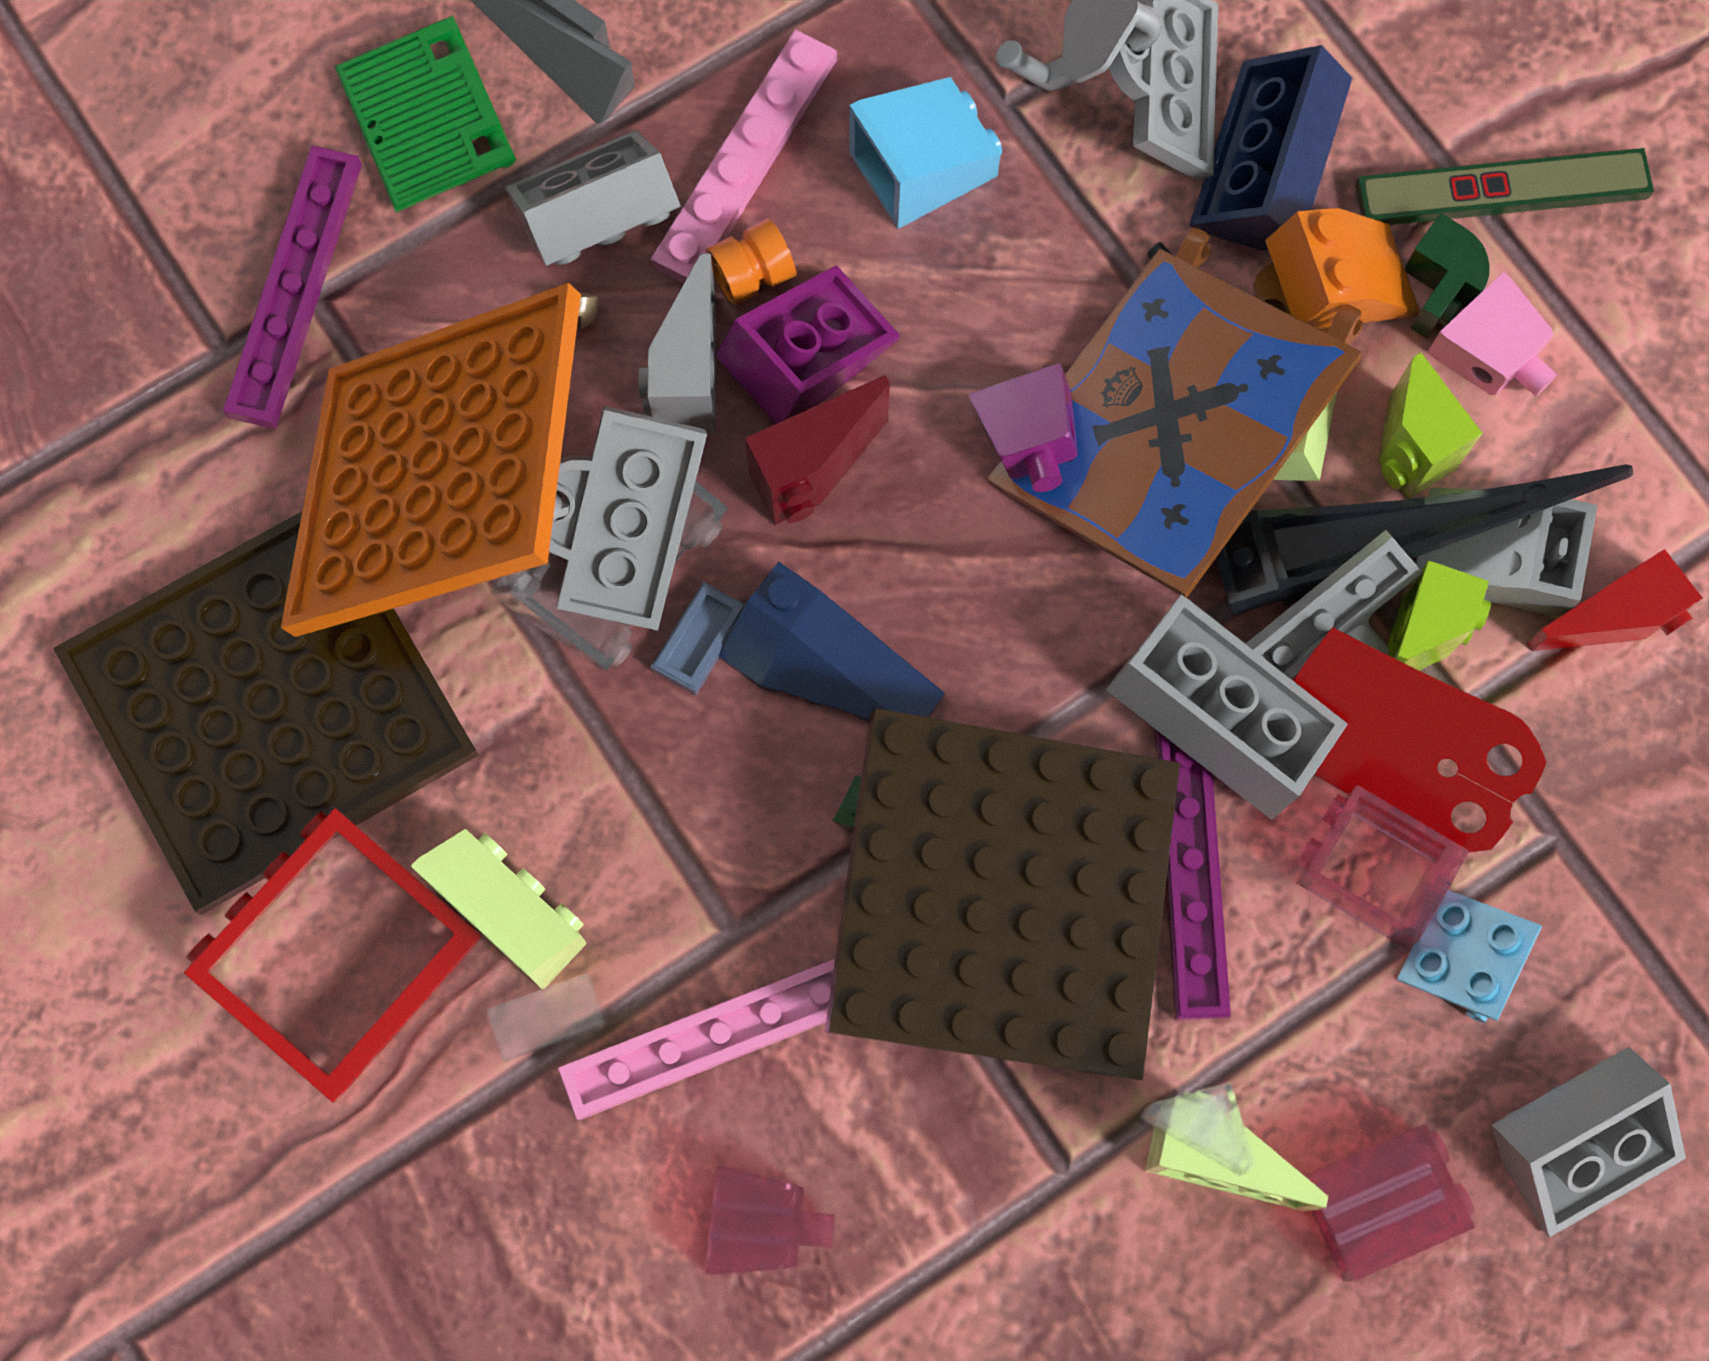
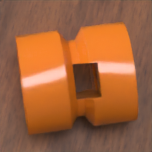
M769 218L745 229L742 233L741 241L731 236L705 249L706 254H711L713 275L724 296L733 307L758 295L759 285L761 284L771 289L796 276L795 264L787 244L776 225Z

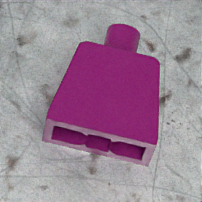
M1061 363L969 394L978 418L1009 478L1017 479L1029 475L1033 490L1037 492H1047L1057 488L1062 483L1058 464L1073 460L1078 455L1072 395Z

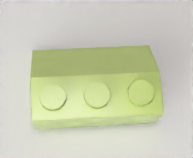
M464 829L419 857L411 867L542 990L551 983L587 944L578 933L584 924L562 903L553 910L539 896L546 889L524 868L515 875L501 861L508 854L486 833L477 840L469 831Z

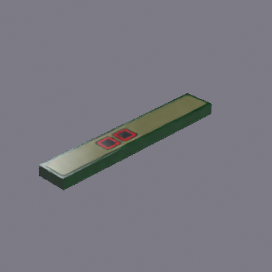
M1645 148L1358 176L1355 183L1360 215L1389 225L1435 221L1440 213L1451 219L1646 200L1654 192Z

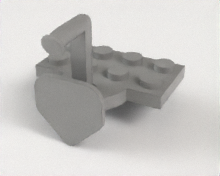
M1072 0L1065 14L1062 57L1044 64L1024 53L1019 42L1014 40L1007 41L998 48L996 62L999 66L1008 68L1017 75L1049 91L1063 89L1075 83L1084 82L1105 72L1109 68L1112 77L1122 92L1135 102L1133 147L1197 181L1213 176L1218 3L1215 1Z
M603 406L592 455H570L560 460L549 552L567 559L557 598V609L658 630L707 437L706 429Z

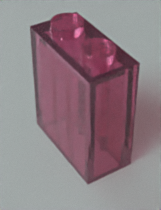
M1426 1123L1412 1127L1304 1175L1328 1196L1326 1208L1311 1210L1344 1282L1362 1279L1475 1228L1470 1217L1471 1214H1474L1472 1201L1460 1183L1454 1184L1445 1163L1449 1162L1446 1146L1435 1131L1430 1133Z

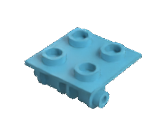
M1442 887L1397 980L1466 1008L1465 1014L1475 1021L1486 1023L1488 1018L1498 1021L1542 926Z

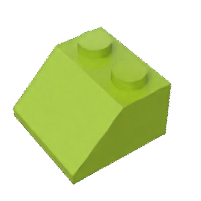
M1422 352L1412 358L1389 396L1378 459L1381 463L1383 476L1388 484L1396 490L1400 489L1407 499L1414 497L1455 471L1483 434Z
M1428 560L1421 569L1423 573L1413 580L1402 594L1387 642L1389 656L1417 670H1421L1448 658L1460 644L1467 645L1474 629L1480 631L1483 628L1490 611L1491 601L1484 599L1489 584L1488 580Z

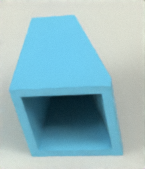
M951 77L858 100L850 104L849 153L897 229L998 176L1000 155H1002L1000 141L992 129H984L977 118V108L972 97L965 90L960 92Z

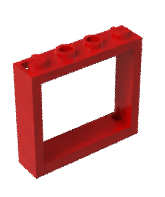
M336 808L328 816L320 811L311 819L300 833V836L305 841L291 856L284 851L267 867L262 876L268 881L254 897L246 892L230 907L224 916L230 923L216 938L208 933L194 946L186 957L192 964L184 972L188 978L332 1103L339 1100L483 938L482 935ZM339 833L452 931L454 935L334 1070L328 1074L211 971Z

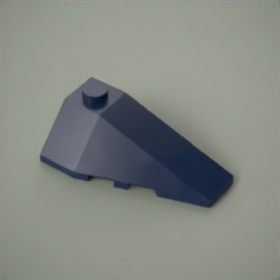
M779 561L747 601L719 654V659L760 688L776 693L781 691L806 699L808 703L821 707L826 705L855 714L856 718L869 721L870 712L875 708L929 717L945 696V692L821 590Z

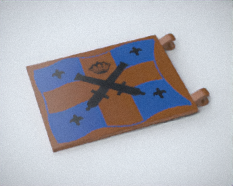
M1193 228L1187 233L1176 257L1162 249L1157 251L1065 374L1072 395L1078 455L1073 460L1058 464L1062 483L1057 488L1047 492L1034 491L1029 475L1017 479L1009 478L1001 461L987 478L988 483L1186 598L1362 358V351L1349 344L1358 337L1363 329V322L1360 320L1362 312L1352 305L1345 304L1339 309L1326 334L1197 268L1209 258L1212 252L1211 245L1207 243L1209 235L1197 228Z

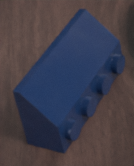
M1322 45L1243 61L1214 148L1213 176L1203 181L1189 226L1200 229L1208 235L1261 251L1268 250L1265 240L1297 211L1312 209L1353 79Z

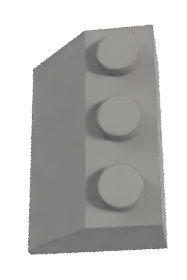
M637 130L505 187L536 253L546 266L551 263L555 265L569 263L581 255V250L597 243L599 245H609L617 242L625 236L626 230L640 224L650 226L660 223L669 217L670 211L681 207L661 153Z
M1630 1047L1608 1059L1602 1060L1596 1066L1553 1088L1547 1094L1517 1111L1509 1113L1503 1119L1492 1124L1501 1161L1540 1227L1549 1238L1686 1159L1671 1084Z

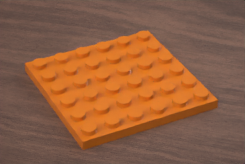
M569 283L560 285L328 370L281 623L283 630L294 637H298L548 564L581 294Z

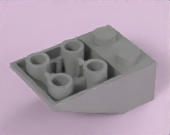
M1432 487L1428 497L1475 491V489ZM1571 499L1416 557L1415 564L1421 570L1429 560L1488 580L1489 584L1484 599L1493 603L1559 618L1581 601L1598 505Z

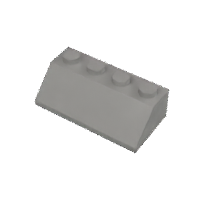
M1182 594L1106 689L1111 695L1271 820L1300 796L1348 725V723Z

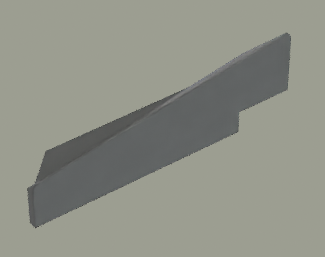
M471 0L596 123H603L634 89L635 83L631 61L610 49L605 21L575 0Z

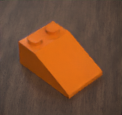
M1340 208L1297 211L1265 240L1291 316L1315 328L1330 327L1337 312L1345 304L1352 305L1362 312L1360 320L1363 323L1410 318L1417 316L1420 312L1389 224Z

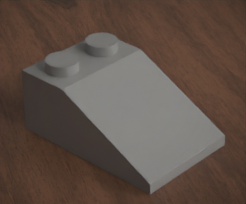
M700 254L648 349V367L639 368V396L643 398V412L646 416L706 429L707 434H716V293L711 254Z

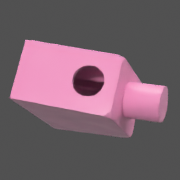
M1505 272L1439 332L1428 350V353L1490 395L1498 394L1512 379L1516 378L1536 397L1557 376L1538 357L1539 353L1553 337V331Z

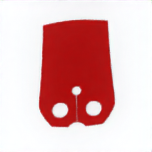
M1334 627L1322 639L1293 680L1348 723L1314 775L1337 787L1439 850L1468 853L1492 850L1513 824L1511 819L1513 803L1525 794H1532L1547 764L1546 757L1537 738L1529 726L1518 716L1423 673ZM1499 744H1508L1515 747L1522 756L1521 768L1510 776L1496 774L1487 764L1489 751ZM1443 759L1453 760L1458 767L1457 773L1451 777L1442 776L1438 772V763ZM1462 802L1478 804L1486 814L1485 825L1474 833H1466L1456 828L1452 822L1451 814L1458 804Z

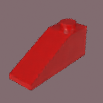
M1663 549L1542 628L1527 644L1532 651L1645 640L1660 629L1666 636H1669L1693 619L1688 610L1703 599V597L1668 552Z

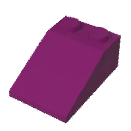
M835 265L735 319L715 356L777 424L820 404L895 344L901 335L843 271Z

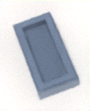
M702 582L651 665L652 672L696 696L718 661L719 654L745 604Z

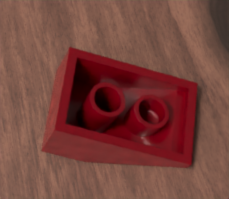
M886 375L745 438L749 475L774 525L785 520L788 523H795L810 516L815 511V507L823 502L888 422L890 382Z

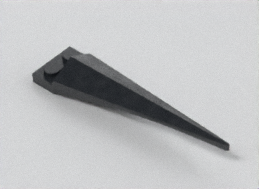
M1624 464L1539 481L1439 496L1351 505L1251 511L1216 557L1232 614L1236 615L1279 601H1284L1285 606L1299 601L1385 530L1390 533L1408 556L1413 559L1630 478L1633 475V466Z

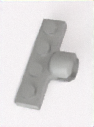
M1385 530L1254 636L1246 645L1290 679L1298 674L1304 663L1332 627L1389 655L1387 645L1369 625L1368 619L1377 609L1423 572L1390 533Z

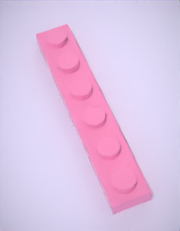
M797 30L793 32L651 258L652 268L684 284L699 255L706 254V248L727 238L836 63L837 50Z
M835 959L559 1067L558 1069L576 1119L582 1120L826 1023Z

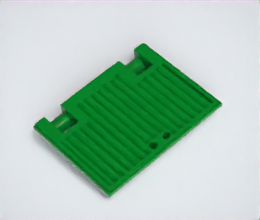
M453 15L334 66L396 213L498 168H508L517 161ZM443 40L450 55L436 60L430 45ZM485 135L492 151L478 156L472 140Z

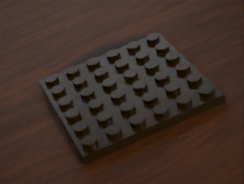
M302 511L53 648L191 906L199 915L204 914L265 879L262 874L282 852L285 851L291 856L305 841L300 836V833L320 811L328 816L336 808L357 826L479 756L395 609L298 637H294L281 628Z
M879 708L871 710L824 1033L1132 1080H1143L1180 763Z

